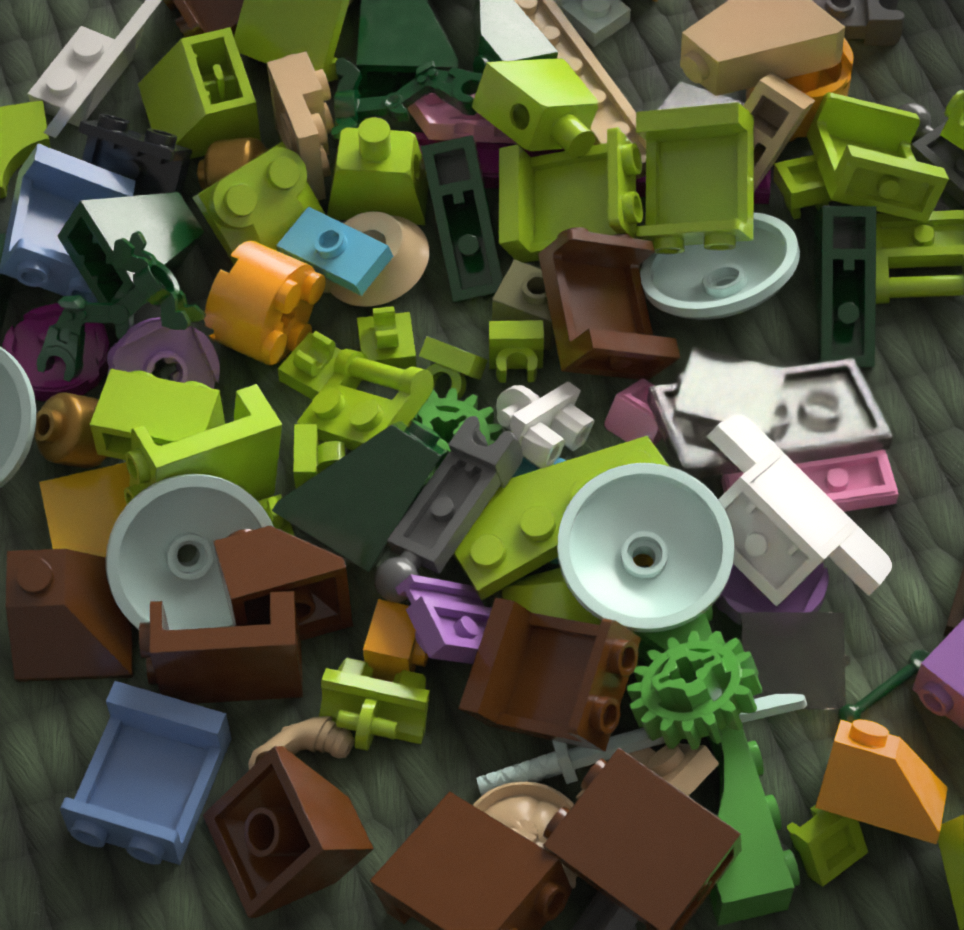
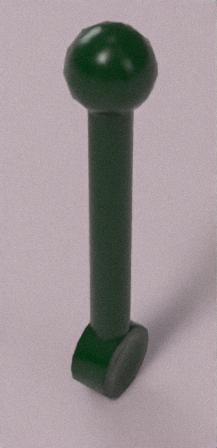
M923 649L915 650L908 660V665L856 704L842 706L838 711L839 722L844 720L853 723L855 720H860L861 714L912 675L918 674L921 663L930 653Z

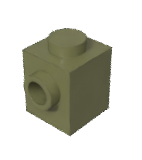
M513 260L492 299V321L543 320L544 349L551 352L556 341L542 271L537 267Z

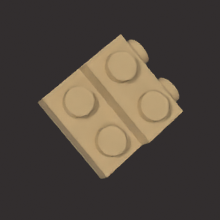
M307 51L267 62L275 126L279 138L287 149L294 151L301 157L307 170V182L317 200H322L326 198L324 177L331 175L327 155H330L327 134L331 133L334 123L326 102L324 103V101L331 99V92L323 69L315 71Z

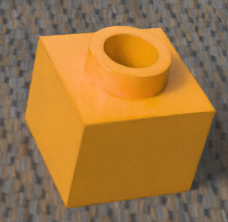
M378 599L363 647L364 661L373 668L372 678L393 682L395 675L403 670L415 672L416 665L426 666L429 656L422 650L415 638L416 630L406 611L409 605Z

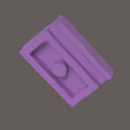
M410 574L395 589L398 595L408 597L411 602L406 611L416 630L415 638L419 646L428 654L429 658L473 664L492 608L484 606L472 585Z

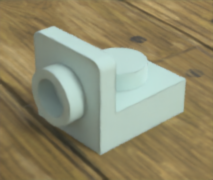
M555 0L578 34L593 47L630 22L631 9L620 0Z

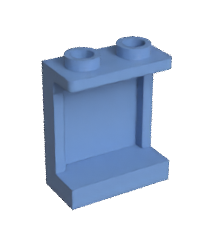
M37 144L18 171L1 258L0 273L18 279V281L27 286L40 287L63 296L80 295L88 302L99 303L57 235L81 200L133 196L135 181Z
M114 681L106 699L110 719L75 799L64 798L60 807L61 814L71 836L84 844L93 847H103L106 842L126 848L132 857L145 863L160 864L162 860L180 865L231 741L226 713Z

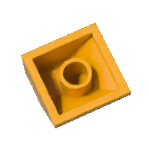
M840 720L815 808L937 844L948 787L900 737L889 734V731L884 726L868 720H855L853 723Z

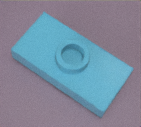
M311 207L304 211L276 245L281 253L311 265L315 272L324 275L330 281L360 296L364 294L394 257L388 245Z

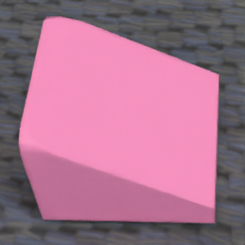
M640 379L616 394L604 426L608 431L626 442L648 436L652 443L656 445L682 415L686 406L647 380Z

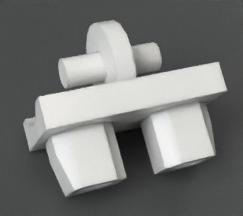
M570 382L564 383L541 398L522 385H514L504 390L497 398L496 409L499 424L514 433L520 442L523 457L539 469L553 465L560 456L564 445L572 451L584 445L594 424V419L574 406L581 390Z

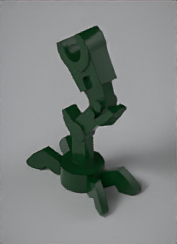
M340 57L336 60V73L338 78L341 79L334 96L336 127L332 128L331 135L334 140H338L341 130L345 128H358L361 122L364 121V118L389 115L396 121L407 122L410 120V116L406 108L429 93L436 94L441 100L455 107L461 113L474 116L477 112L472 108L474 99L470 95L477 92L483 74L452 67L449 71L438 70L434 62L430 61L418 67L415 78L397 92L390 93L387 96L367 98L369 96L368 90L359 86L362 79L361 72L353 63Z
M140 231L132 233L130 241L125 238L116 240L113 249L115 267L133 272V281L136 287L116 304L92 303L80 295L64 296L57 303L64 310L57 323L49 326L43 347L38 355L37 369L42 373L52 369L55 356H59L66 365L63 380L68 382L74 380L81 374L84 366L86 322L114 323L116 336L118 339H121L133 326L134 314L147 302L161 308V326L172 330H185L189 328L191 322H199L205 319L206 314L196 304L188 306L185 293L180 290L179 283L173 273L163 263L158 261L154 254L144 250L147 241Z

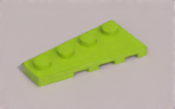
M644 436L511 478L505 488L499 487L453 553L454 558L481 601L558 557V533L563 514L572 498L587 482L607 470L627 464L654 463L669 466L650 438Z

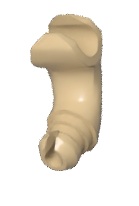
M331 716L312 717L283 727L281 732L270 738L259 748L253 750L248 763L249 770L274 746H283L293 755L301 750H309L313 753L316 751L324 753L326 751L335 758H346L353 747L355 739L350 730L336 727V722L332 721Z

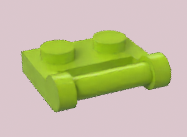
M964 210L933 211L927 223L887 213H876V304L889 303L890 298L964 296ZM962 266L963 275L889 277V268Z
M346 348L337 355L334 362L333 375L313 398L312 403L299 418L297 424H317L319 440L325 442H344L345 448L354 450L398 421L408 425L431 395L434 378L428 370L413 366L404 370L369 360L363 352ZM363 380L398 390L399 392L393 400L356 390V388Z

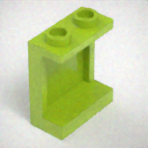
M244 0L234 35L240 54L266 64L287 55L307 51L315 71L323 69L328 82L338 80L339 78L336 73V60L338 58L334 57L350 0Z
M831 92L826 93L807 132V138L830 199L853 206H877L876 211L927 223L949 178L944 168L917 162L910 145L920 125L918 115Z
M739 102L636 112V133L646 140V220L644 226L636 227V238L652 241L655 253L666 255L685 252V246L704 244V248L707 250L726 251L735 249L736 242L753 241L754 116Z
M616 127L607 129V143L593 145L588 153L579 158L572 157L566 151L530 157L519 144L499 148V244L515 260L526 263L538 261V253L556 240L562 231L570 228L583 227L588 229L589 232L607 235L628 234L632 238L637 239V223H641L643 219L642 202L639 194L636 192V175L642 172V158L637 144L631 143L621 129Z
M255 384L236 391L233 422L158 446L154 443L144 425L132 428L131 451L125 454V461L130 474L129 487L124 489L126 505L152 484L183 474H205L220 477L238 485L257 501L274 495L282 423L258 385Z

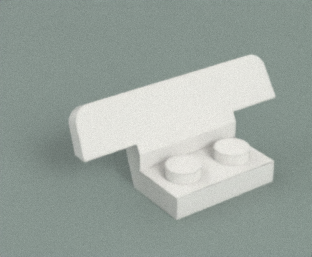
M145 0L116 39L83 26L77 30L27 93L29 102L43 100L46 113L54 116L43 133L56 138L67 123L79 127L80 121L87 120L133 60L146 21L162 0Z
M734 415L718 424L707 435L744 473L718 499L727 513L733 530V564L776 607L827 557L868 596L880 586L892 568L888 555L752 421L744 416Z

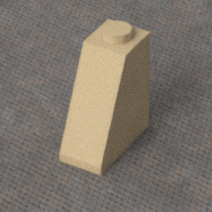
M728 0L682 32L680 67L692 82L700 83L714 96L756 87L760 79L772 72L784 80L836 66L841 62L846 27L812 0Z

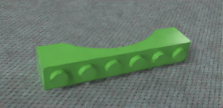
M712 606L695 620L671 630L661 632L634 631V634L641 638L638 647V660L649 667L651 661L647 655L648 651L652 649L664 653L669 650L667 639L671 637L678 640L679 644L687 643L691 631H698L701 641H707L710 635H712L708 622L713 620ZM725 727L721 730L722 742L718 744L710 736H706L713 755L719 763L716 767L719 779L718 818L741 833L742 851L708 895L717 926L788 910L794 888L800 884L799 871L794 854L790 849L782 850L777 831L781 830V816L778 804L772 794L765 796L759 776L764 774L760 749L755 740L747 742L743 728L738 731Z

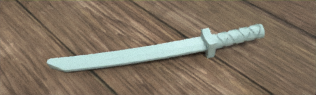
M774 694L754 699L757 706L756 712L740 713L739 717L741 722L744 723L804 709L807 706L806 698L800 694ZM644 728L610 737L606 752L581 746L568 749L566 743L553 741L554 752L479 776L476 779L481 795L503 784L520 781L536 783L563 774L566 784L578 781L575 769L595 764L601 758L604 760L610 759L618 747L626 753H631L663 744L665 741L663 736L651 741Z

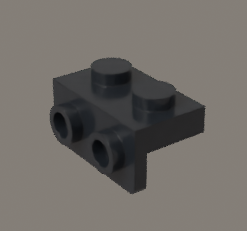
M100 114L99 119L95 121H80L78 132L88 135L82 161L134 180L133 196L179 192L182 195L193 149L177 145L176 135L150 128L146 130V135L129 130L130 121L108 114Z

